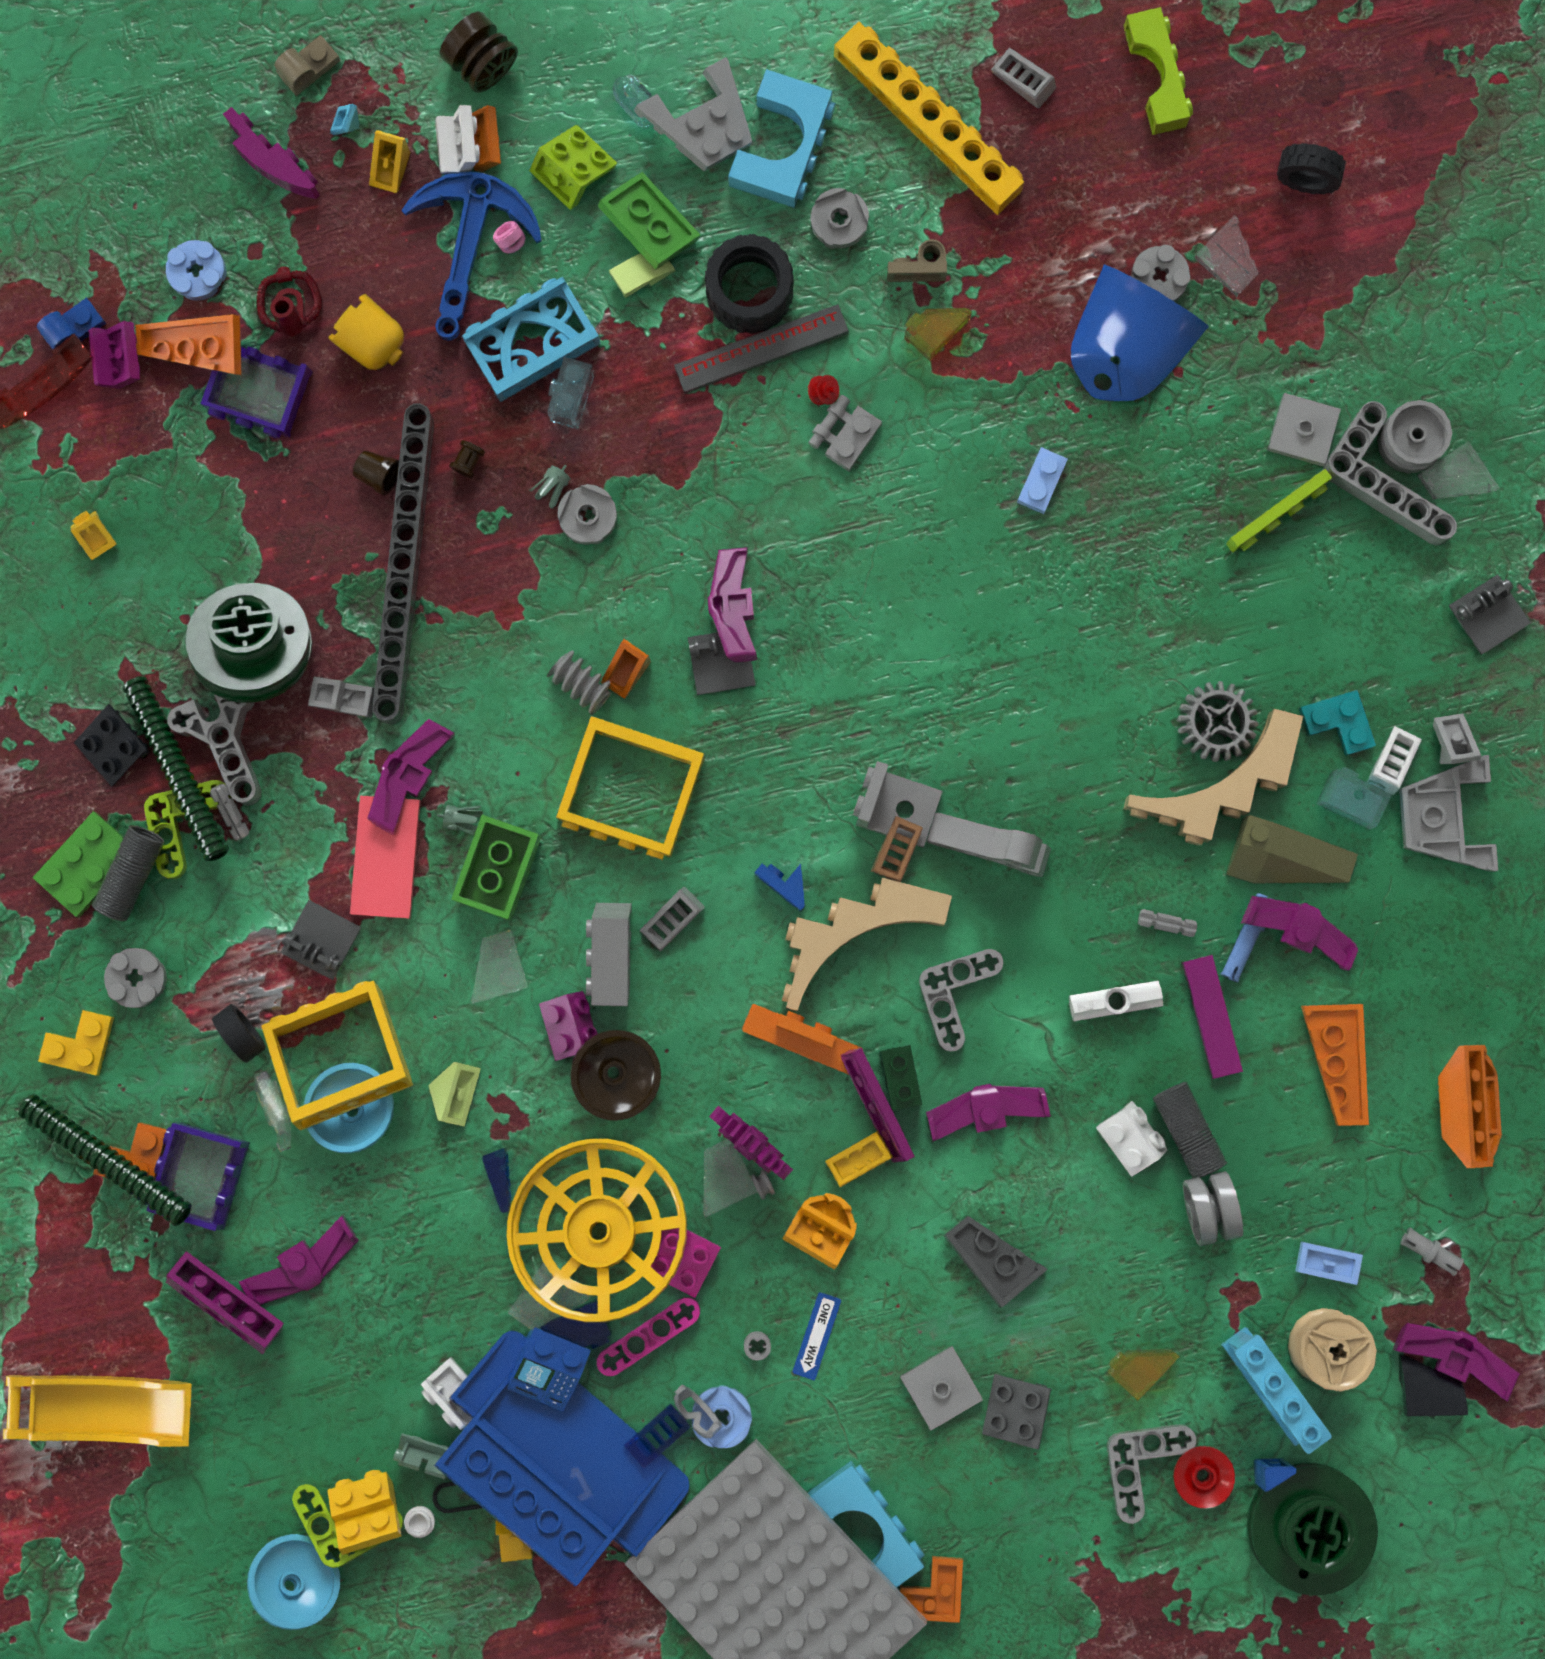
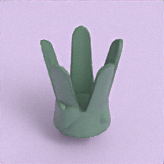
M564 465L562 469L551 466L544 474V478L529 490L530 492L545 481L535 495V499L539 500L556 485L549 503L551 509L556 506L563 487L567 486L568 481L571 479L564 472L567 465Z
M447 805L444 815L437 814V816L443 817L444 828L461 830L475 835L477 826L472 824L477 822L476 817L483 815V811L475 810L481 808V806L458 808Z

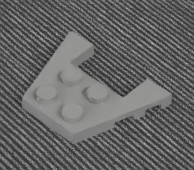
M726 57L708 66L702 73L717 95L712 100L676 119L672 117L658 94L637 104L634 108V112L640 118L644 116L654 125V130L660 135L665 134L676 144L675 148L703 171L735 155L737 150L742 151L748 148L753 142L730 64Z
M1489 755L1481 756V760L1469 761L1399 789L1404 849L1489 872L1498 871L1496 844L1465 845L1461 804V784L1491 782Z

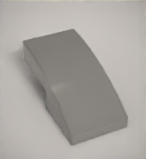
M314 677L308 706L371 718L374 688L349 684L340 680Z

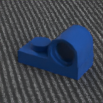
M86 297L63 315L58 311L49 313L38 322L36 327L55 354L61 357L89 336V329L93 327L101 328L106 322Z

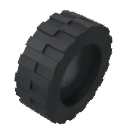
M1307 143L1292 144V146H1287L1282 151L1277 176L1282 184L1299 192L1310 194L1333 193L1341 187L1346 161L1338 152L1324 146Z

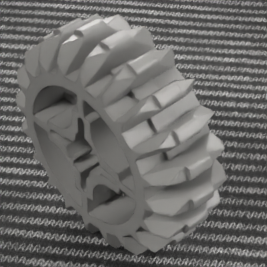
M1222 681L1216 684L1215 690L1211 682L1205 684V692L1199 686L1194 689L1195 696L1188 694L1185 697L1189 705L1182 704L1179 707L1181 712L1187 714L1177 717V722L1186 723V726L1178 729L1179 734L1188 733V737L1182 741L1183 744H1188L1190 741L1195 744L1190 749L1191 753H1195L1199 748L1202 749L1201 759L1207 758L1209 752H1211L1213 762L1219 760L1220 753L1224 761L1230 760V751L1238 757L1242 754L1240 747L1244 749L1250 747V743L1246 738L1254 739L1256 737V733L1249 729L1258 726V721L1250 720V717L1257 714V710L1252 709L1248 711L1247 709L1253 703L1252 699H1247L1243 702L1241 697L1244 696L1245 691L1240 690L1235 695L1233 693L1235 689L1234 684H1230L1225 691ZM1209 699H1221L1228 703L1222 709H1215L1210 705L1207 707L1202 702ZM1234 709H1236L1240 718L1239 733L1235 730L1236 727L1230 719ZM1196 710L1200 713L1199 716L1205 723V728L1201 735L1195 725ZM1226 712L1221 722L1224 726L1219 725L1209 732L1214 721L1211 717L1216 718ZM1213 734H1220L1225 738L1228 736L1233 742L1217 745L1208 742V739Z

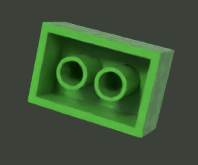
M481 815L451 900L512 922L542 837L537 833Z

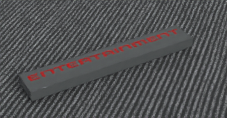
M837 304L675 364L674 368L684 394L841 337L848 334L849 330Z

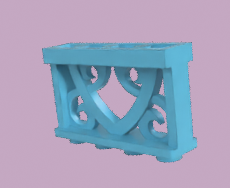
M563 277L558 280L553 278L546 281L539 291L533 294L526 293L516 300L515 305L508 309L503 307L496 310L489 320L482 324L480 322L472 324L466 329V333L462 335L466 346L500 402L601 344L598 333ZM556 297L564 299L567 303L566 313L560 319L555 318L559 313L558 304L555 309L547 308V303ZM539 308V312H532L533 310ZM573 312L584 328V331L579 334L566 324ZM521 323L538 324L550 328L544 336V354L540 357L526 349L512 350L513 341ZM506 327L505 332L503 333L501 329ZM556 332H559L555 339H560L562 343L557 347H553L550 345V340ZM489 336H494L496 342L493 345H488V347L492 350L501 349V354L493 356L484 354L480 350L481 341ZM524 356L528 359V363L519 367L517 365L519 358L512 361V357ZM501 361L504 378L497 381L487 363Z
M1244 1327L1221 1344L1294 1446L1299 1444L1305 1453L1310 1454L1331 1439L1332 1435L1259 1335L1253 1336L1248 1328Z

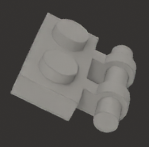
M840 395L836 403L831 404L827 409L828 414L823 422L817 424L812 431L814 435L808 444L818 449L824 441L830 445L825 456L850 472L882 425V421L857 406L852 415L849 414L845 409L850 400L846 396ZM837 420L845 425L839 434L835 436L830 431Z

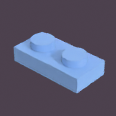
M1041 447L1017 503L1044 514L1068 459Z
M1301 1242L1295 1271L1357 1285L1363 1255Z

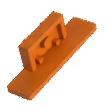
M756 1004L751 1006L742 1028L743 1032L848 1074L840 1055L849 1050L862 1048L832 1035L833 1029L818 1022H816L814 1027L804 1024L805 1017L788 1011L785 1016Z

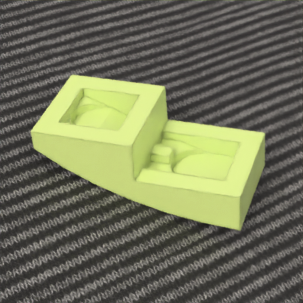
M641 253L609 270L611 277L625 298L647 284L652 286L675 272L670 261L655 270Z

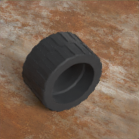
M756 234L738 235L735 238L724 241L720 247L714 250L712 257L708 260L707 271H705L706 295L710 310L713 311L716 319L719 322L721 321L725 327L740 333L747 332L753 334L769 330L770 327L777 325L782 317L786 316L793 299V268L786 252L776 242H772L764 236H756ZM744 262L762 264L768 267L776 276V293L767 302L758 306L745 307L737 305L730 301L722 290V279L727 271Z

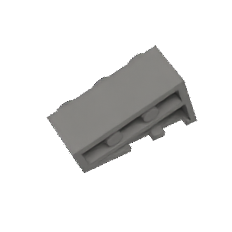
M596 903L592 920L587 919L586 938H592V949L586 950V967H591V978H586V996H591V1005L628 1006L630 994V913H632V903Z

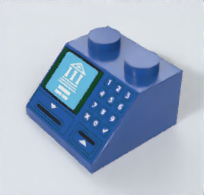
M534 1327L528 1332L506 1389L563 1412L581 1378L591 1350Z

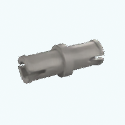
M1411 1227L1407 1229V1233L1401 1239L1400 1244L1421 1255L1423 1261L1428 1264L1432 1262L1453 1276L1457 1274L1464 1262L1463 1258L1441 1247L1439 1241H1431L1414 1231Z

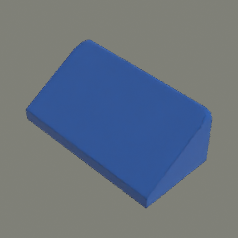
M1283 1458L1254 1460V1481L1265 1492L1296 1474V1468Z

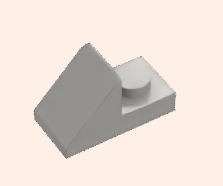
M1463 713L1434 718L1433 727L1442 747L1440 764L1481 760L1480 751Z

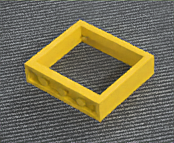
M591 716L556 818L562 821L561 827L578 832L580 827L591 831L589 836L606 841L607 837L619 840L618 846L634 851L637 846L646 849L647 856L663 860L664 856L671 858L705 755L704 753ZM596 734L691 765L664 844L569 812Z
M374 980L371 982H360L353 989L343 993L330 994L325 1000L316 1004L302 1005L296 1012L275 1016L268 1023L261 1025L291 1122L300 1131L413 1086L382 990ZM371 1000L394 1069L299 1107L277 1037Z

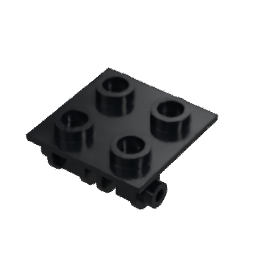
M108 704L76 739L74 744L109 785L113 787L138 758L143 760L150 754V751L148 750L149 745L147 743L144 744L137 736V731H132V725L130 723L127 724L120 716V711H115Z

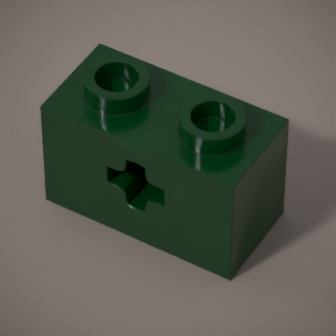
M911 1045L880 1051L892 1111L922 1105Z

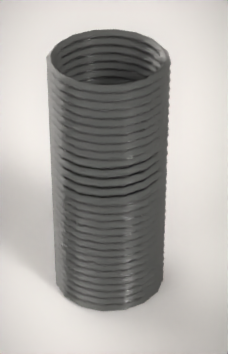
M135 825L128 826L129 829H127L125 837H123L121 845L117 850L118 853H116L113 863H111L110 869H108L100 890H98L96 898L92 903V907L100 914L123 922L127 921L129 915H131L139 894H141L140 891H142L149 872L153 869L152 866H154V862H156L158 854H160L159 852L165 843L164 839L156 833Z
M1182 1082L1157 1094L1152 1100L1157 1105L1156 1108L1160 1111L1159 1113L1162 1119H1164L1166 1127H1168L1167 1130L1172 1135L1171 1138L1177 1144L1176 1147H1179V1153L1182 1154V1160L1186 1163V1168L1190 1171L1192 1179L1202 1178L1224 1167L1227 1161L1223 1153H1221V1148L1217 1145L1218 1142L1213 1137L1214 1135L1210 1131L1211 1128L1208 1127L1209 1125L1206 1123L1204 1115H1202L1203 1112L1198 1107L1199 1104L1195 1101L1196 1099L1193 1093H1191L1189 1085H1187L1188 1082Z

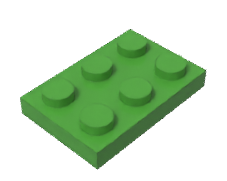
M643 172L599 201L598 207L655 270L697 242L700 237L695 228Z
M93 811L32 878L75 917L79 918L95 900L108 869H110L111 863H113L114 857L118 853L117 850L121 845L123 836L97 812Z

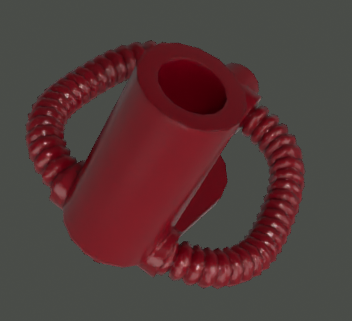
M280 267L276 274L264 278V281L262 280L261 284H259L256 302L257 315L262 324L267 328L283 332L285 335L295 336L303 328L307 327L308 324L314 322L322 308V296L314 278L308 272L305 273V271L301 270L291 271L288 267ZM293 279L305 281L314 300L311 313L304 318V301L301 293L294 288H285L277 293L270 305L271 313L276 322L269 319L265 311V292L268 286L277 282L278 284L290 282ZM286 295H294L297 298L296 307Z

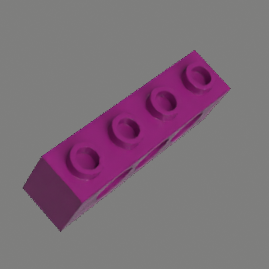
M187 1251L166 1276V1283L261 1354L266 1352L283 1329L284 1323Z

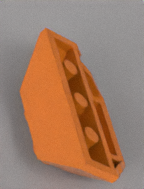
M1485 1045L1459 1046L1438 1076L1442 1138L1466 1168L1493 1167V1157L1498 1150L1502 1136L1498 1074L1492 1060L1487 1055Z

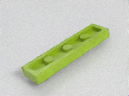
M1326 469L1322 470L1232 536L1226 545L1233 553L1240 547L1243 551L1247 550L1258 541L1255 536L1265 531L1266 534H1269L1281 524L1279 519L1288 513L1292 517L1304 508L1305 505L1302 502L1311 496L1315 500L1328 490L1326 484L1332 479L1331 475Z

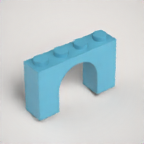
M766 69L757 93V107L792 119L801 129L803 141L795 153L781 160H769L737 150L728 176L729 187L795 208L797 200H803L808 183L804 182L807 172L812 173L814 170L817 156L813 154L816 145L821 147L826 135V129H823L825 120H831L836 103L832 102V91Z
M850 1461L809 1491L808 1494L831 1519L842 1512L854 1510L864 1512L877 1521L883 1532V1542L880 1551L871 1561L897 1588L924 1568L921 1558L925 1554L915 1540L911 1543L903 1534L907 1529L897 1515L891 1517L885 1507L889 1504L879 1490L873 1492L867 1482L871 1478L860 1464L856 1467Z

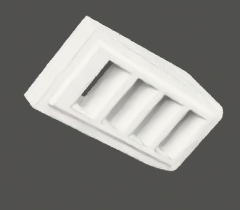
M1394 726L1367 783L1390 795H1394L1400 788L1422 739ZM1395 740L1409 746V751L1394 744ZM1390 751L1405 758L1404 761L1389 754ZM1386 762V763H1388V764H1390V765H1392V766L1398 768L1399 771H1396V770H1394V769H1392V768H1390V767L1384 765V763Z

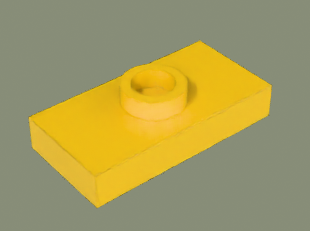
M879 1131L825 1162L839 1187H842L893 1158Z

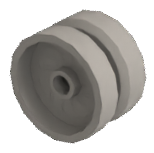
M1423 400L1407 402L1398 407L1382 425L1377 439L1379 453L1385 463L1396 471L1407 474L1422 472L1432 466L1450 446L1452 437L1451 423L1445 412L1434 403Z
M1226 1171L1211 1174L1208 1179V1188L1199 1177L1184 1180L1183 1194L1186 1212L1193 1235L1199 1246L1214 1244L1218 1238V1230L1226 1241L1243 1236V1223L1239 1202L1232 1180Z

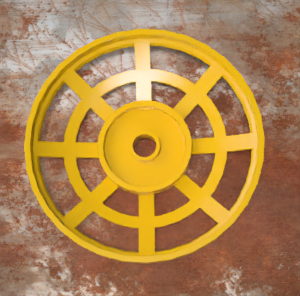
M586 1139L572 1142L554 1150L541 1159L528 1172L519 1185L511 1203L507 1220L509 1257L514 1271L524 1288L537 1302L550 1311L568 1319L586 1323L609 1322L622 1319L652 1303L667 1288L675 1276L683 1258L687 1240V1217L684 1202L678 1186L668 1171L655 1158L642 1149L626 1142L612 1139ZM609 1149L624 1152L640 1159L645 1164L635 1178L619 1170L601 1168L599 1150ZM586 1151L587 1170L571 1175L557 1187L543 1176L550 1167L562 1159ZM654 1172L663 1179L670 1190L676 1205L677 1216L661 1218L656 1201L645 1187ZM602 1178L617 1179L628 1184L629 1187L618 1200L604 1195ZM590 1179V1196L575 1203L564 1194L574 1185ZM535 1185L549 1197L546 1199L540 1212L537 1232L519 1233L522 1208L529 1192ZM638 1194L646 1202L652 1220L635 1222L628 1207ZM557 1203L568 1212L564 1220L563 1230L547 1231L550 1214ZM598 1223H604L607 1227V1234L601 1240H595L592 1236V1229ZM679 1228V1239L675 1256L669 1270L662 1277L651 1268L660 1248L662 1231ZM653 1232L651 1247L643 1261L631 1250L635 1243L636 1234ZM564 1242L566 1249L572 1256L561 1270L551 1256L548 1248L550 1243ZM538 1244L542 1260L548 1271L554 1276L542 1290L535 1285L525 1268L520 1253V1246ZM624 1260L636 1270L626 1279L610 1285L609 1267ZM582 1264L590 1268H596L597 1286L584 1285L572 1280L570 1277ZM642 1277L655 1287L637 1303L622 1310L610 1312V1294L629 1288ZM563 1285L581 1294L598 1296V1314L573 1311L557 1304L551 1298Z

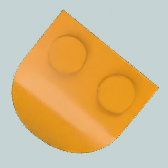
M825 1193L824 1195L810 1197L802 1204L782 1239L835 1270L855 1235L857 1223L854 1221L851 1206L844 1199L834 1194Z

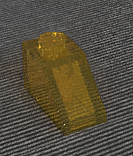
M969 308L926 309L921 315L915 313L905 325L907 327L905 339L931 361L970 321L972 311Z
M1171 1349L1127 1350L1124 1354L1119 1352L1110 1361L1109 1366L1111 1368L1108 1370V1373L1132 1397L1139 1401L1180 1356Z

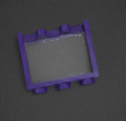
M248 346L247 349L241 347V375L212 370L201 405L208 410L207 414L214 418L225 420L227 416L236 419L235 424L252 430L254 425L263 428V433L277 439H280L281 435L290 437L302 397L313 371L305 364L301 363V366L289 363L283 357L275 356L273 358L262 354L253 347Z
M172 1123V1126L167 1128L164 1135L163 1144L166 1147L163 1157L160 1156L155 1165L154 1173L157 1174L156 1180L162 1182V1186L169 1187L170 1191L176 1192L177 1196H182L184 1202L189 1201L191 1203V1212L184 1222L213 1231L224 1230L250 1142L184 1123ZM147 1207L146 1211L157 1214L156 1210H151Z

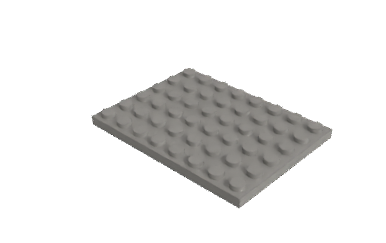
M757 1439L657 1531L637 1557L631 1556L625 1563L713 1659H889L927 1624V1619Z

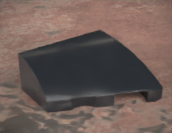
M1399 1354L1400 1383L1403 1384L1405 1416L1468 1415L1466 1394L1461 1381L1409 1356Z

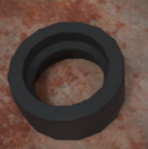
M228 1005L212 1018V1022L220 1036L243 1062L248 1063L265 1050L266 1046L261 1036L235 1005Z

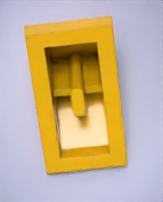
M376 130L369 180L370 186L394 193L399 191L410 156V150L405 138Z

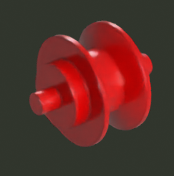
M815 376L810 380L808 395L814 404L831 405L839 397V384L833 376Z

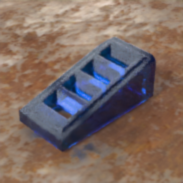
M506 1147L482 1156V1161L500 1211L503 1213L510 1211L512 1203L509 1160Z
M668 1404L626 1442L624 1447L644 1469L691 1426L672 1404ZM667 1415L678 1426L677 1430L673 1431L665 1422L664 1418ZM657 1424L669 1435L666 1440L654 1428ZM648 1432L660 1444L656 1449L644 1436ZM639 1440L651 1453L647 1457L635 1445Z

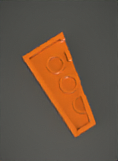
M231 314L135 325L137 355L241 375L240 316Z

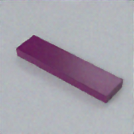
M1213 955L1182 962L1212 1079L1243 1072Z
M862 1048L849 1050L841 1054V1059L876 1131H879L893 1156L891 1161L893 1163L905 1162L915 1157Z

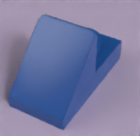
M761 864L754 872L755 876L801 912L804 909L801 864L786 882L781 879L784 874L772 864L768 867Z

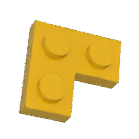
M82 1010L75 1039L46 1032L38 1062L99 1076L114 1017Z

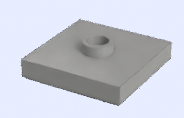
M1284 393L1267 451L1324 466L1341 409Z
M953 1346L948 1347L900 1375L930 1430L935 1429L983 1401Z

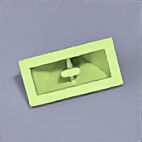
M453 1062L428 1085L439 1121L465 1127L481 1068Z

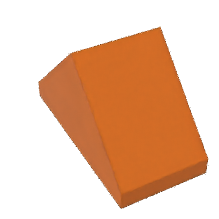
M624 639L600 683L603 684L609 680L611 682L609 689L625 699L651 663L649 655Z

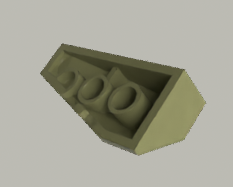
M1248 815L1242 820L1226 875L1253 884L1349 883L1358 854L1280 824Z

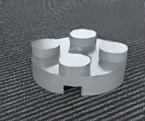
M834 188L822 193L815 201L810 216L814 235L830 249L847 248L856 244L866 234L869 220V212L864 200L855 193L854 195L842 188ZM839 212L841 216L846 215L848 218L844 220V224L839 225L832 221L835 218L834 213Z
M1162 245L1148 248L1136 258L1131 270V277L1159 291L1175 302L1183 295L1190 281V270L1186 259L1178 251L1174 250L1170 245ZM1159 269L1166 272L1165 282H1162L1160 279L1156 281L1153 279L1156 274L1155 270Z
M586 484L574 490L571 489L563 496L558 506V518L561 529L568 538L579 544H600L612 533L617 522L616 506L607 491L595 485ZM590 507L593 509L592 513L595 515V518L584 522L583 516L579 514L581 510L586 511Z
M129 948L114 954L104 974V983L109 997L120 1005L130 1008H142L151 1004L163 993L167 981L166 969L163 963L151 951L141 948ZM137 969L138 974L143 975V980L138 981L136 986L133 987L132 982L128 980V976L133 973V970Z

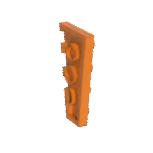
M1363 1004L1301 1006L1336 1126L1369 1125Z

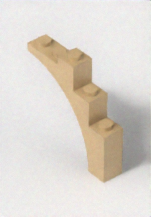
M1277 709L1269 712L1264 729L1251 753L1235 771L1221 782L1196 793L1179 797L1149 798L1129 795L1125 799L1123 809L1129 810L1130 816L1147 819L1148 815L1159 818V823L1167 826L1176 827V824L1180 823L1178 835L1185 837V842L1202 846L1203 842L1212 840L1219 809L1223 810L1222 815L1240 818V815H1246L1250 812L1256 783H1260V788L1269 791H1277L1278 788H1283L1287 785L1303 716Z
M882 878L880 884L874 883L870 900L875 901L874 906L844 898H839L838 904L832 903L828 920L833 921L832 926L797 917L796 924H789L785 939L791 941L790 948L801 951L800 956H793L789 971L795 973L792 985L786 983L782 1001L787 1002L786 1009L798 1011L809 982L821 965L841 946L865 932L893 924L925 923L943 927L952 896Z

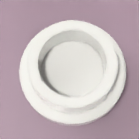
M417 1506L409 1510L404 1519V1526L408 1534L416 1538H423L432 1532L435 1526V1517L430 1509L424 1506Z

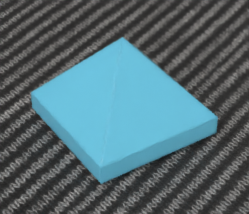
M349 104L338 107L330 134L338 135L360 129L357 106Z

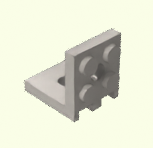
M877 761L875 768H868L862 786L868 790L865 797L859 795L853 816L858 817L856 826L887 835L895 816L900 817L896 812L897 805L901 802H908L913 807V814L909 818L902 819L923 827L916 846L924 848L942 791L886 772L888 764ZM899 827L897 828L896 833L911 839L913 833Z

